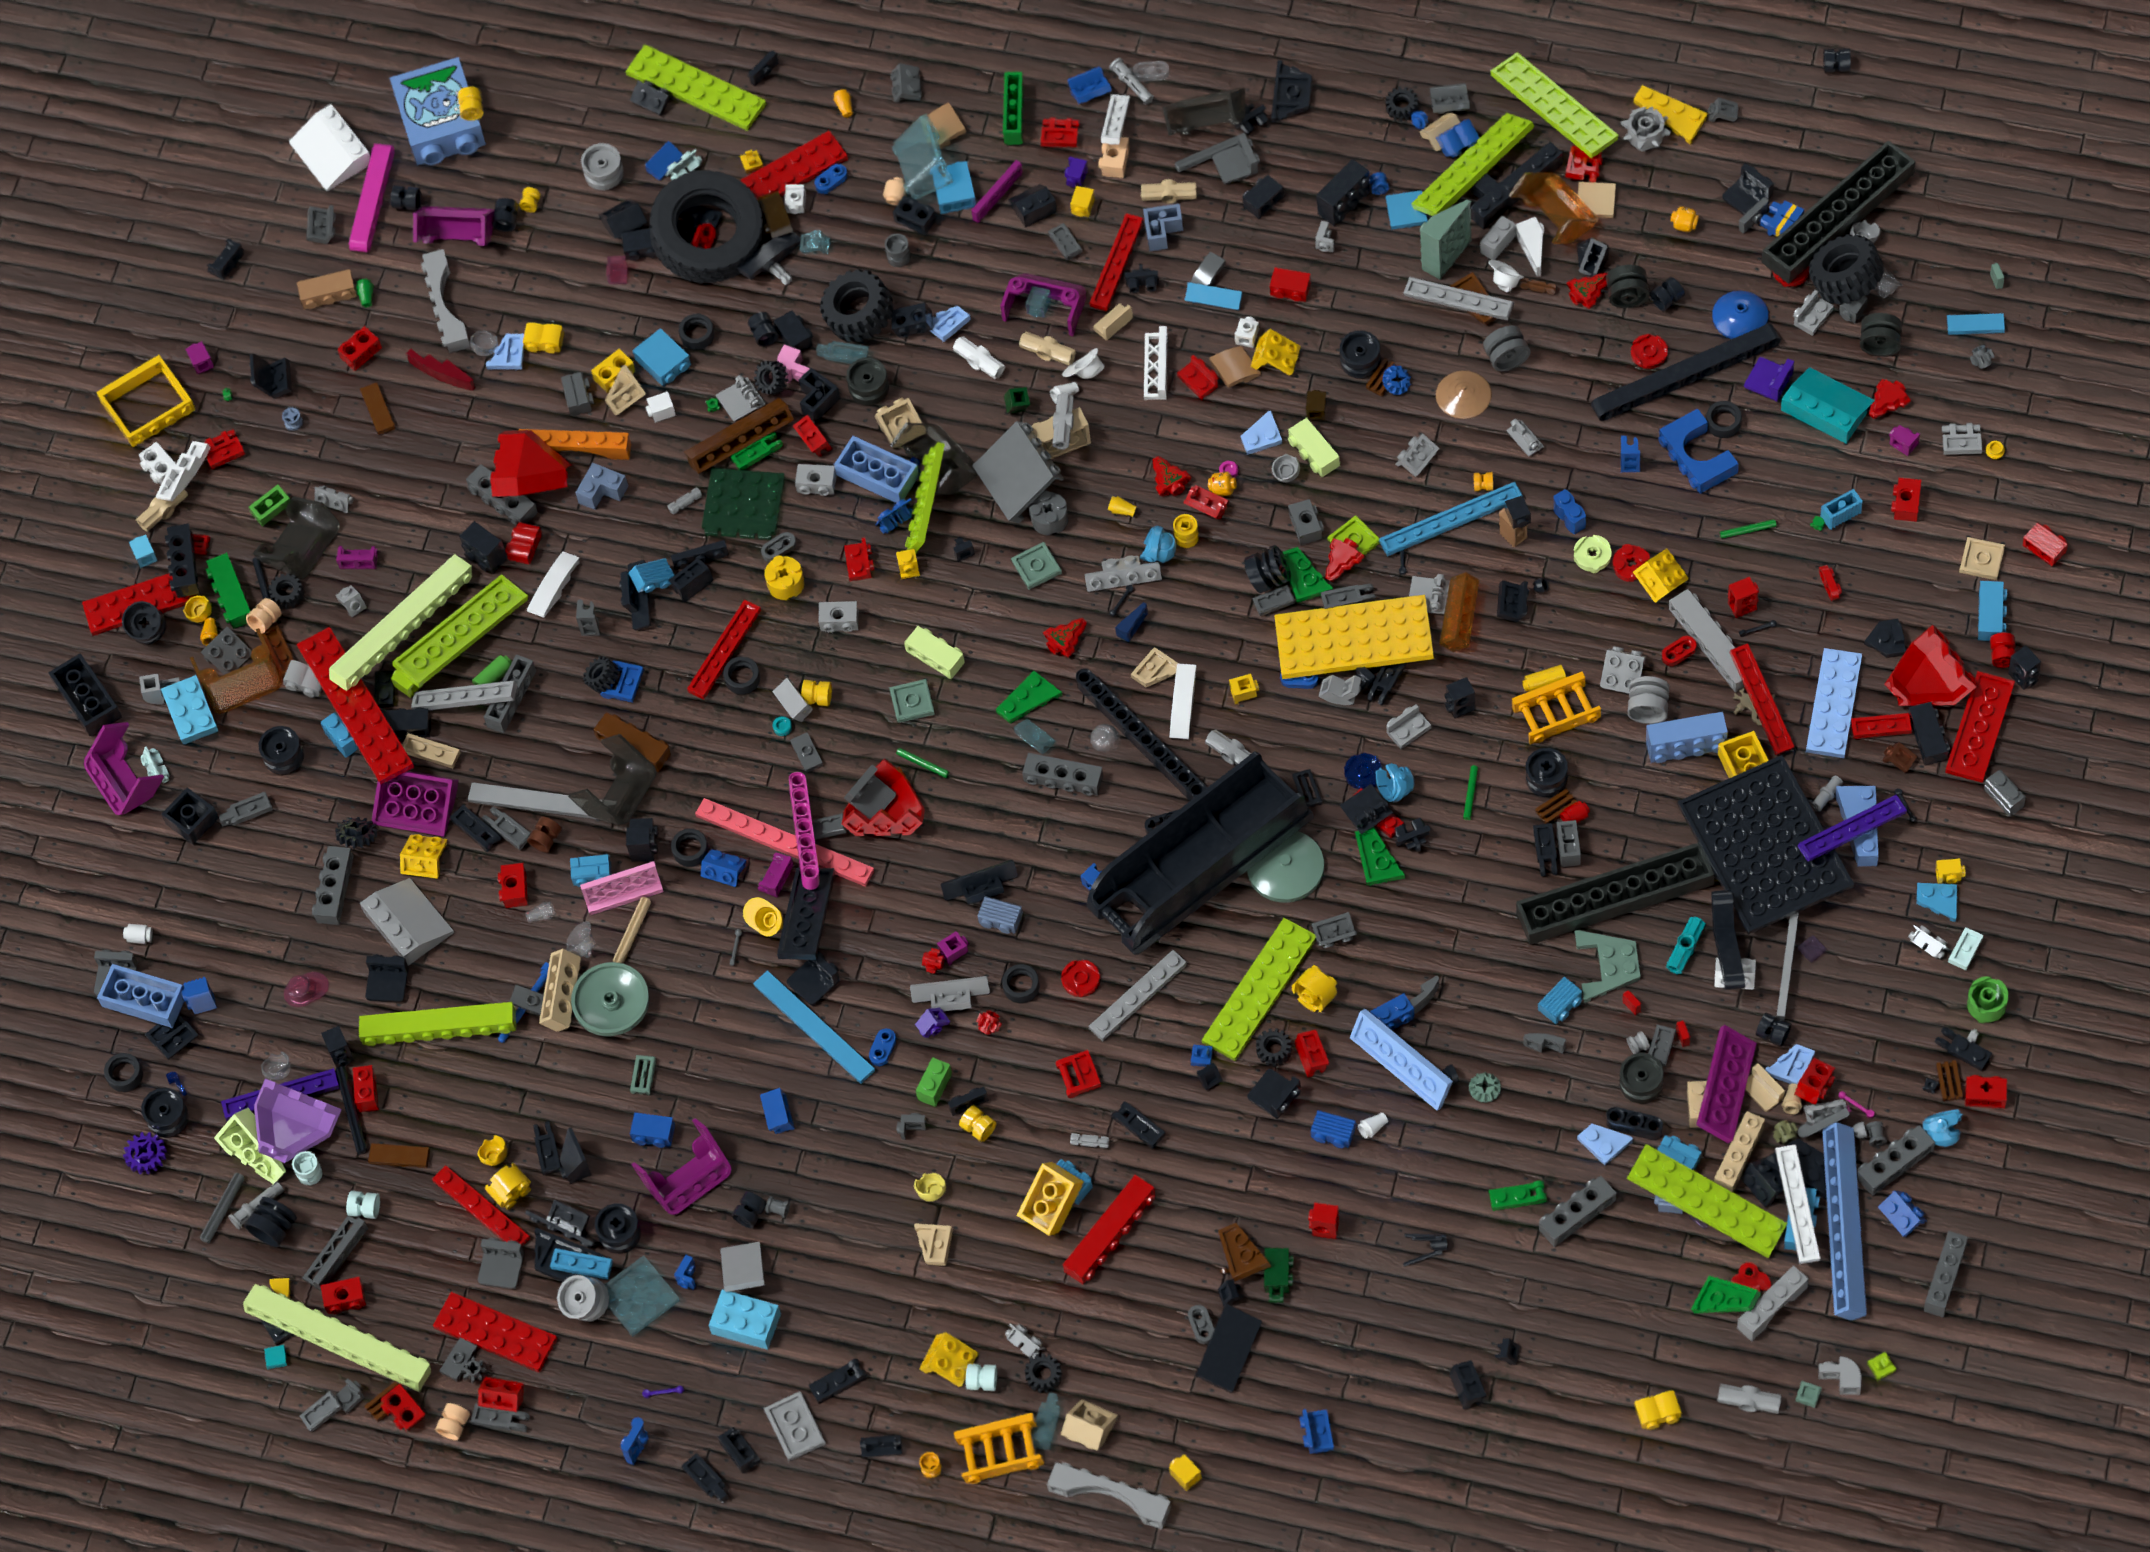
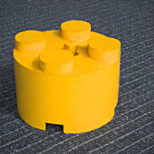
M775 556L766 566L765 580L768 590L773 597L780 600H789L790 597H796L802 592L805 583L802 568L798 561L787 556Z
M1313 965L1292 985L1293 994L1297 992L1299 995L1297 1000L1304 1007L1313 1012L1316 1010L1321 1012L1337 995L1335 987L1337 982L1333 977H1327L1319 967Z
M511 1163L512 1167L510 1168L505 1166L490 1179L492 1182L490 1187L488 1185L485 1187L487 1193L501 1208L505 1207L507 1210L516 1204L515 1200L518 1197H524L531 1191L529 1187L531 1181L515 1163Z

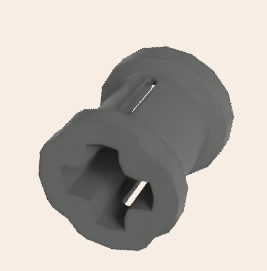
M1881 1121L1870 1122L1866 1125L1870 1136L1869 1145L1872 1147L1882 1146L1887 1143V1138L1884 1137L1882 1129L1884 1126Z
M770 1196L765 1212L776 1213L786 1218L790 1208V1201L786 1200L784 1202Z

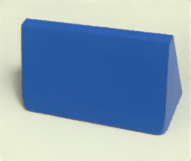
M668 141L645 164L646 171L661 181L668 172L667 168L675 161L678 163L682 159L683 154Z

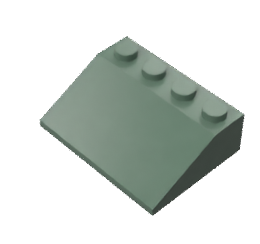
M1465 200L1432 216L1420 228L1422 270L1441 280L1471 242V206L1469 200Z

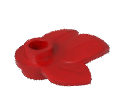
M1751 1262L1742 1264L1738 1271L1739 1274L1735 1275L1731 1280L1733 1283L1757 1289L1759 1292L1760 1290L1768 1291L1771 1288V1282L1767 1274L1760 1272L1758 1267ZM1746 1269L1752 1270L1751 1276L1746 1275Z

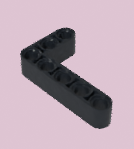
M1731 889L1712 891L1713 934L1725 990L1745 988V977L1734 929Z

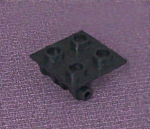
M1372 784L1339 805L1361 835L1393 814L1386 800L1382 799Z

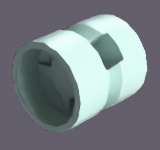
M304 1151L294 1157L292 1166L299 1181L309 1186L319 1182L323 1173L316 1156L311 1152Z
M351 1190L347 1199V1215L353 1217L363 1215L364 1218L376 1219L380 1208V1195L369 1192L364 1195L361 1191Z
M980 1364L967 1365L966 1390H978L979 1387H982L983 1391L996 1390V1365H984L983 1368H981Z

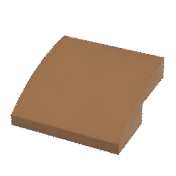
M949 103L934 110L918 123L920 130L934 152L950 145V140L966 133L965 127Z
M1242 346L1222 351L1209 358L1210 363L1228 388L1241 381L1247 383L1261 375L1258 369L1255 370L1250 367L1252 360Z

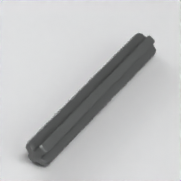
M1238 135L1175 162L1176 170L1181 172L1211 159L1212 155L1217 152L1239 145Z
M235 1173L200 1235V1239L203 1242H211L245 1180L242 1174Z

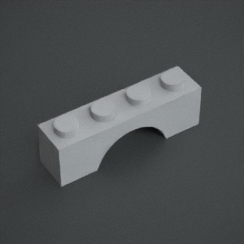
M1793 1265L1757 1300L1752 1311H1746L1738 1319L1737 1329L1753 1341L1766 1329L1773 1316L1786 1303L1794 1301L1808 1288V1278Z

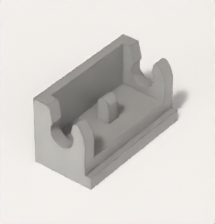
M786 678L772 691L794 720L804 721V718L813 710L789 678Z

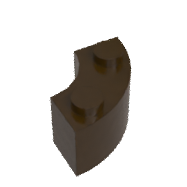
M778 191L757 197L766 222L763 224L766 234L770 233V236L774 238L793 232Z

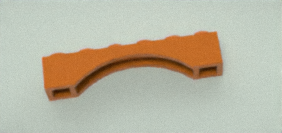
M519 429L532 430L555 451H583L609 459H630L631 440L629 433Z

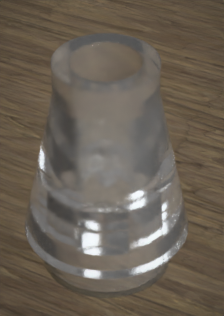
M544 901L525 913L529 923L549 920L556 915L550 901Z

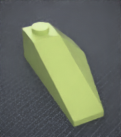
M249 1108L235 1113L214 1137L226 1153L231 1156L235 1155L241 1159V1163L253 1167L257 1174L272 1184L276 1181L278 1182L286 1172L281 1161L259 1153L255 1115Z

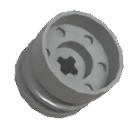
M1644 676L1633 679L1630 682V699L1628 700L1627 715L1629 718L1643 724H1655L1665 721L1668 714L1667 701L1669 700L1670 685L1665 680L1657 677Z

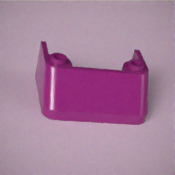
M423 207L413 213V242L423 240V243H434V240L463 239L473 240V242H476V245H487L492 237L494 209Z
M1027 273L1020 274L1009 281L1000 305L1004 322L1007 321L1016 295L1026 293L1062 301L1064 305L1072 307L1067 323L1069 336L1073 337L1087 297L1083 286Z
M128 722L103 725L84 759L85 770L116 815L126 814L151 799L164 779L163 774L139 777L137 779L125 762L124 758L127 754L128 746L122 737L129 727Z
M696 1118L692 1121L701 1134L692 1144V1151L696 1157L666 1179L656 1171L647 1174L638 1164L632 1163L633 1168L645 1187L663 1209L671 1215L681 1212L726 1179L731 1173V1166L711 1133Z

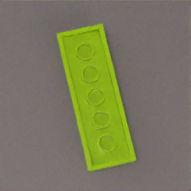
M937 442L934 447L930 448L928 455L925 454L922 465H925L924 471H921L919 476L921 485L916 491L915 498H918L917 504L915 503L912 509L914 518L909 524L910 537H907L905 543L907 550L915 549V554L925 542L945 444Z

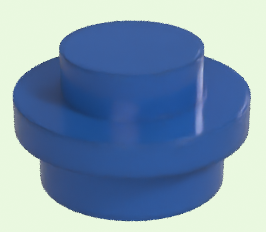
M1416 111L1411 116L1415 127L1419 129L1426 127L1428 117L1423 111Z

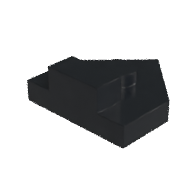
M1899 619L1879 621L1864 641V644L1881 652L1880 654L1887 658L1904 655L1906 652L1905 639Z

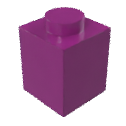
M203 342L192 344L186 348L188 357L197 375L214 367Z

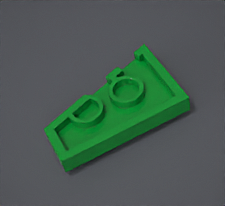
M1298 547L1282 551L1291 571V581L1289 582L1297 603L1319 597L1324 591L1333 590L1331 585L1327 584L1320 572L1316 571Z
M1033 671L996 708V713L1009 723H1012L1029 714L1031 710L1039 706L1042 707L1056 697L1057 699L1063 695L1059 689Z
M1374 828L1369 829L1362 835L1359 831H1355L1367 886L1405 878V874L1400 870L1395 859L1390 855L1386 845Z
M1708 1276L1691 1311L1693 1313L1752 1311L1761 1293L1757 1289Z

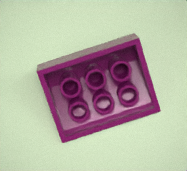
M407 771L382 785L377 782L372 814L373 824L445 836L456 800L459 779Z

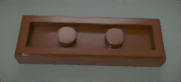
M377 382L360 388L378 435L394 430V423Z
M275 625L261 634L282 679H284L289 664L294 658L279 626Z
M371 1143L368 1162L369 1164L427 1168L430 1149L429 1147Z

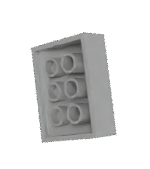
M410 878L376 891L360 902L364 914L395 952L405 958L408 966L454 933L452 928Z

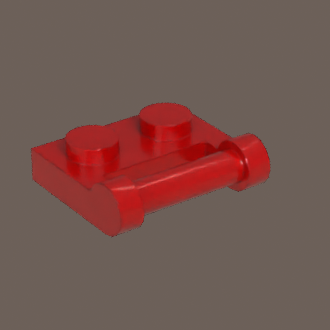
M1089 1050L1055 1062L1064 1080L1068 1098H1074L1078 1094L1101 1087ZM1071 1064L1080 1084L1075 1087L1067 1068Z

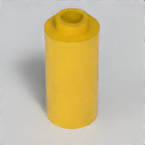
M1558 665L1524 676L1525 680L1522 681L1525 692H1530L1564 679L1566 674L1562 665Z

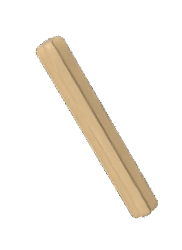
M641 897L616 951L613 962L624 964L651 904L649 898Z

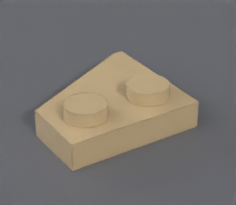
M1154 647L1131 673V678L1144 687H1149L1176 675L1177 664L1179 663Z

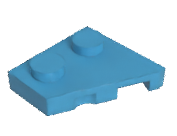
M1917 883V904L1931 909L1932 912L1938 915L1941 913L1949 917L1950 921L1956 922L1957 884Z

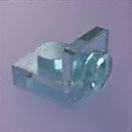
M817 230L801 235L800 251L803 254L820 250L823 254H828L830 240L823 232Z

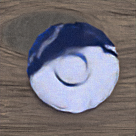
M1360 753V755H1353L1345 764V779L1349 785L1356 789H1364L1370 784L1375 787L1377 785L1376 770L1382 768L1379 759L1372 754Z

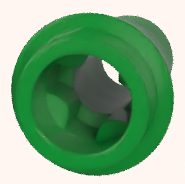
M370 279L357 281L356 290L362 307L372 306L374 284H372Z

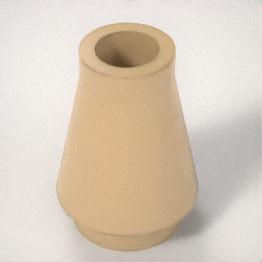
M1790 1084L1788 1086L1782 1103L1783 1110L1787 1114H1797L1802 1108L1801 1098L1794 1095L1798 1084Z

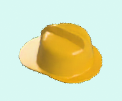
M760 897L752 898L745 904L743 909L745 922L760 934L773 936L780 929H783L782 913L765 899Z

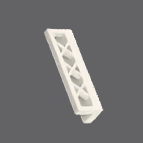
M1159 326V333H1145L1144 400L1166 399L1167 326ZM1149 339H1159V344L1153 347L1149 344ZM1154 353L1159 356L1155 363L1149 360V357ZM1153 369L1158 372V376L1155 379L1148 375ZM1153 385L1158 388V393L1148 394V389Z

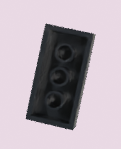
M81 653L48 672L52 682L89 736L99 732L103 725L112 724L122 718L118 707Z

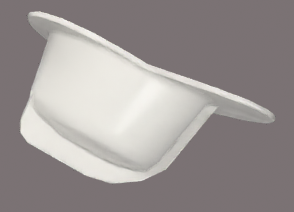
M1489 260L1490 266L1494 269V283L1501 290L1510 292L1512 288L1517 286L1520 278L1524 279L1511 266L1497 260Z
M1093 349L1086 356L1072 363L1063 372V377L1077 374L1081 378L1090 379L1099 374L1104 369V364L1097 356L1098 349Z

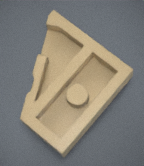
M626 365L622 366L605 399V402L615 416L646 394Z
M915 1224L914 1227L917 1231L926 1264L946 1266L953 1228L943 1225Z

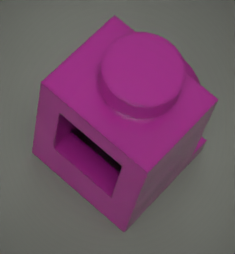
M1901 425L1895 426L1889 434L1890 445L1906 456H1909L1919 444L1920 434L1918 432L1913 434L1910 429L1904 428Z
M957 931L937 943L938 949L941 950V955L945 956V961L949 966L953 961L968 953L967 946L969 943L963 935L960 937Z

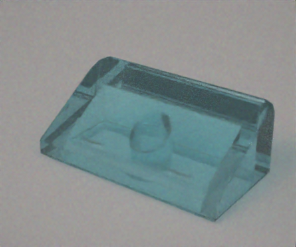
M1029 719L1020 722L1014 727L1015 733L1042 755L1056 742Z

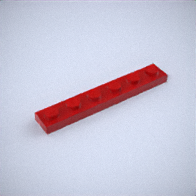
M1125 214L1090 300V307L1108 311L1144 222L1142 217Z
M746 600L742 602L688 686V693L703 700L706 698L761 612V607Z
M1748 643L1730 650L1729 653L1775 755L1777 756L1794 749V744Z
M446 1165L432 1178L437 1186L502 1241H516L523 1247L530 1240V1236Z

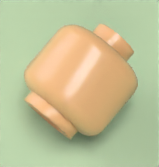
M894 177V180L886 182L883 197L887 203L897 206L903 196L907 197L909 186L904 183V179Z

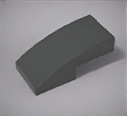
M1209 252L1190 283L1212 286L1215 282V276L1226 264L1225 260Z
M1437 975L1420 985L1421 994L1409 1000L1414 1008V1014L1424 1008L1436 994L1439 988V977Z
M1530 1033L1525 1034L1523 1037L1524 1046L1542 1053L1544 1047L1562 1054L1566 1049V1039L1558 1036Z

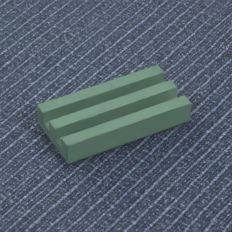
M636 1055L630 1089L631 1094H635V1092L641 1095L643 1093H646V1095L651 1094L656 1057ZM641 1060H643L644 1062L642 1074L640 1079V1085L638 1088L636 1087L639 1067ZM648 1061H651L646 1088H644Z

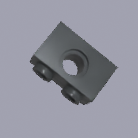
M1310 499L1288 505L1289 516L1300 545L1321 540L1324 527L1322 521L1317 520L1318 511L1316 505H1312Z

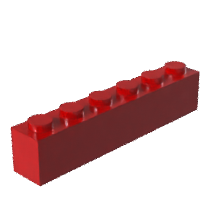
M1134 1175L1063 1263L1064 1272L1082 1285L1087 1280L1090 1281L1095 1274L1096 1268L1105 1263L1108 1253L1117 1248L1120 1238L1129 1233L1132 1223L1141 1218L1144 1208L1153 1203L1156 1197L1154 1187L1137 1175Z

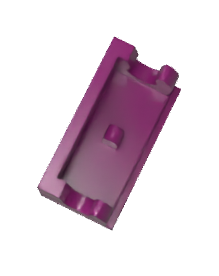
M338 546L336 561L339 569H376L378 549H376V546H371V550H345L343 546Z
M775 852L770 867L763 880L758 884V890L778 897L794 865L792 857Z

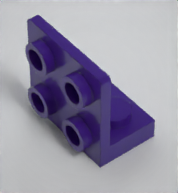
M1759 357L1744 383V388L1778 401L1794 373V361L1787 359L1785 364L1779 365Z

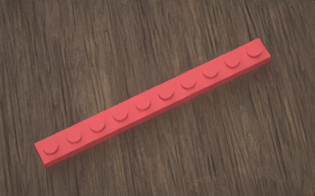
M705 798L695 813L697 818L799 859L796 836ZM815 844L819 868H834L835 875L862 886H867L874 873L873 867Z

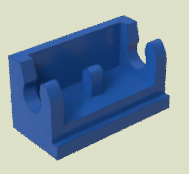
M1621 436V472H1640L1638 439L1634 437V444L1628 445L1627 436Z
M777 1088L760 1094L768 1130H774L775 1134L795 1129L787 1096L783 1090Z

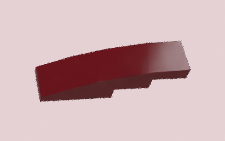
M412 349L406 353L409 363L423 373L455 387L471 391L476 389L473 379L448 359L440 363L430 354L423 358Z

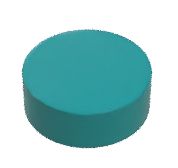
M778 717L773 722L774 733L778 736H786L792 730L791 721L787 717Z

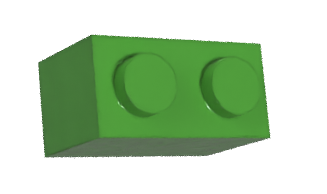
M276 485L251 504L249 510L259 524L263 526L291 505V502L281 487Z
M932 1057L916 1089L919 1101L936 1107L952 1075L950 1064Z

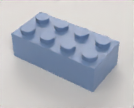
M855 436L851 437L834 464L836 476L896 503L905 499L919 477L917 464Z
M1723 712L1647 725L1646 745L1650 762L1663 763L1670 759L1680 760L1687 756H1701L1704 753L1710 752L1718 753V744L1727 741L1728 734Z
M112 964L97 999L104 1008L173 1028L184 1003L182 990L185 989L181 984Z

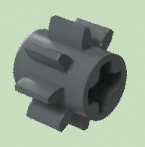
M1981 345L1972 350L1973 355L1969 358L1972 365L1985 368L1992 364L1991 358L1995 356L1992 349Z
M474 1357L469 1362L464 1360L465 1368H460L462 1373H466L463 1377L464 1380L470 1379L472 1384H474L476 1379L482 1380L481 1373L486 1372L485 1368H480L483 1361L477 1362ZM475 1367V1373L472 1374L471 1368Z

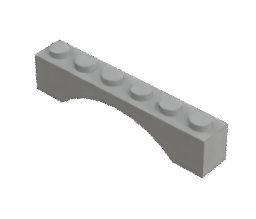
M444 249L423 254L424 262H421L423 272L428 274L425 280L427 287L432 289L429 295L431 302L436 304L433 310L435 317L440 319L437 322L439 332L444 333V336L441 337L443 346L448 347L449 353L470 348L464 323L456 319L444 305V287L450 275Z
M1055 1463L1047 1483L1048 1491L1067 1498L1083 1493H1101L1113 1496L1129 1505L1139 1515L1144 1524L1162 1530L1171 1510V1503L1165 1496H1154L1145 1489L1138 1488L1136 1490L1130 1488L1124 1482L1116 1483L1106 1476L1100 1475L1098 1477L1092 1475L1088 1470L1074 1469L1068 1463Z

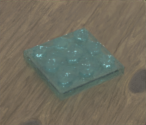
M644 1255L605 1284L609 1294L608 1308L632 1337L680 1301L679 1297Z

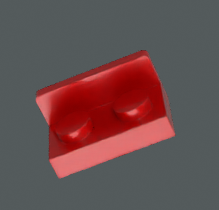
M1192 355L1190 357L1191 362L1177 372V377L1202 400L1218 388V376L1213 370H1209L1206 367L1205 362L1201 358L1198 359L1195 355Z
M864 537L862 538V543L845 545L849 581L872 578L871 571L874 570L873 559L869 560L868 556L872 554L870 543H866Z

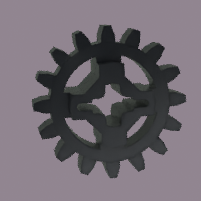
M350 817L349 821L342 820L343 824L338 823V827L335 828L336 840L339 841L340 845L345 844V847L351 845L353 848H363L364 844L369 846L370 842H375V838H377L376 824H373L372 820L367 822V818L360 820V817Z

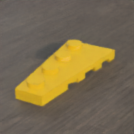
M1643 85L1634 97V103L1640 108L1646 107V109L1653 107V109L1662 114V117L1667 116L1668 119L1664 122V125L1666 124L1676 135H1681L1685 138V141L1691 144L1707 118V113Z

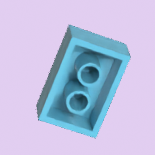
M196 675L161 688L183 745L219 731Z
M722 1290L711 1317L709 1328L713 1335L768 1350L781 1312L776 1304Z

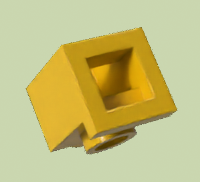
M915 549L896 552L901 579L920 576Z
M1251 674L1229 680L1235 705L1239 704L1240 701L1257 697L1256 691H1259L1257 680H1253Z
M1960 858L1936 861L1937 884L1945 882L1953 884L1961 881V877H1965V866L1961 865Z

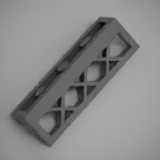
M347 1216L302 1279L321 1291L320 1285L330 1282L368 1230L365 1221L359 1217L356 1220L351 1216ZM349 1223H352V1227L346 1233V1227L349 1225ZM341 1240L338 1246L334 1249L335 1242ZM330 1256L323 1265L322 1260L324 1259V1257ZM319 1271L313 1280L310 1279L313 1272Z

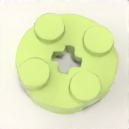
M1598 535L1588 538L1587 536L1582 537L1575 544L1574 561L1583 570L1598 573L1611 561L1609 542ZM1595 550L1596 556H1590L1588 552Z

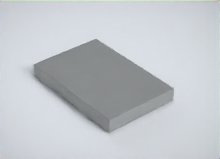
M760 1242L720 1248L725 1292L765 1285Z
M801 1391L764 1408L788 1461L826 1445Z

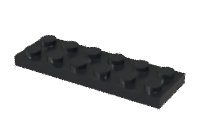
M796 868L777 951L778 959H817L835 877L834 868H819V886L813 890L803 887L800 868Z

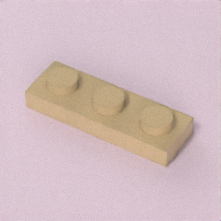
M407 734L402 744L408 755L452 769L461 753L457 748L412 734Z

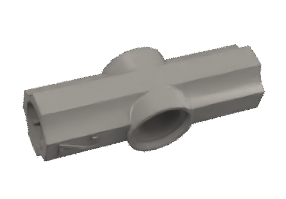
M1061 393L1057 396L1056 413L1054 412L1053 447L1060 450H1065V448L1069 447L1070 432L1073 430L1074 418L1072 412L1074 396L1069 393Z
M1216 729L1211 731L1205 740V744L1220 753L1221 757L1229 764L1235 763L1237 765L1251 754L1238 740H1231Z
M1725 1384L1720 1385L1719 1403L1739 1406L1740 1409L1748 1412L1756 1410L1777 1414L1779 1412L1781 1395L1762 1392L1753 1386H1743L1741 1388Z

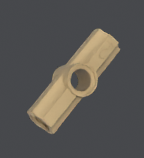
M1168 179L1162 181L1161 184H1141L1142 201L1161 200L1163 203L1171 204L1181 199L1197 198L1196 182L1176 183V181Z
M1025 332L1022 334L1019 343L1020 348L1036 353L1038 357L1045 361L1053 359L1070 365L1073 363L1076 355V350L1059 344L1057 340L1049 336L1042 338Z
M183 490L173 501L157 499L155 497L151 501L150 507L136 519L137 523L143 530L148 532L161 519H168L173 514L174 508L188 496L187 492Z

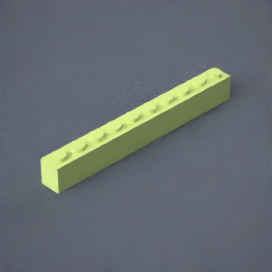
M454 554L329 668L330 680L346 691L354 687L364 675L370 673L377 663H381L389 652L394 651L402 640H406L414 629H418L427 617H431L438 607L443 606L450 596L455 595L461 586L471 580L472 566Z
M255 1284L243 1302L246 1313L420 1392L431 1374L430 1364L424 1358H416L404 1349H396L389 1342H381L369 1333L359 1332L354 1326H346L338 1319L324 1316L319 1310H311L299 1301L289 1300L286 1295L276 1294L266 1286Z

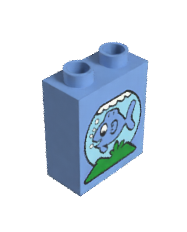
M459 57L390 77L417 166L424 163L426 165H435L440 163L444 157L458 153L462 155L472 154L479 147L486 145L479 120L466 121L460 117V105L457 94L459 90L468 87Z

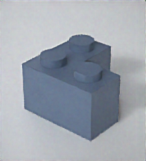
M1180 204L1143 209L1149 251L1168 249L1166 233L1183 231Z
M592 463L575 493L579 504L595 510L603 495L620 501L628 488V483L625 475Z

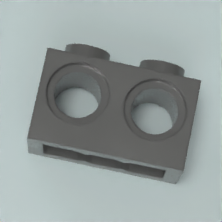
M1576 820L1557 822V839L1561 867L1580 865L1581 854Z

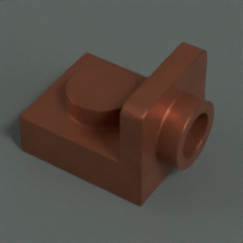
M1899 742L1886 748L1882 761L1884 763L1892 762L1905 773L1909 770L1917 756Z

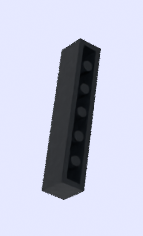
M1551 142L1546 144L1471 206V219L1484 230L1562 166L1563 152Z

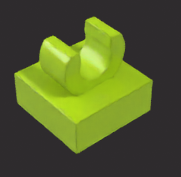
M1886 1352L1867 1362L1877 1381L1894 1373L1896 1370Z

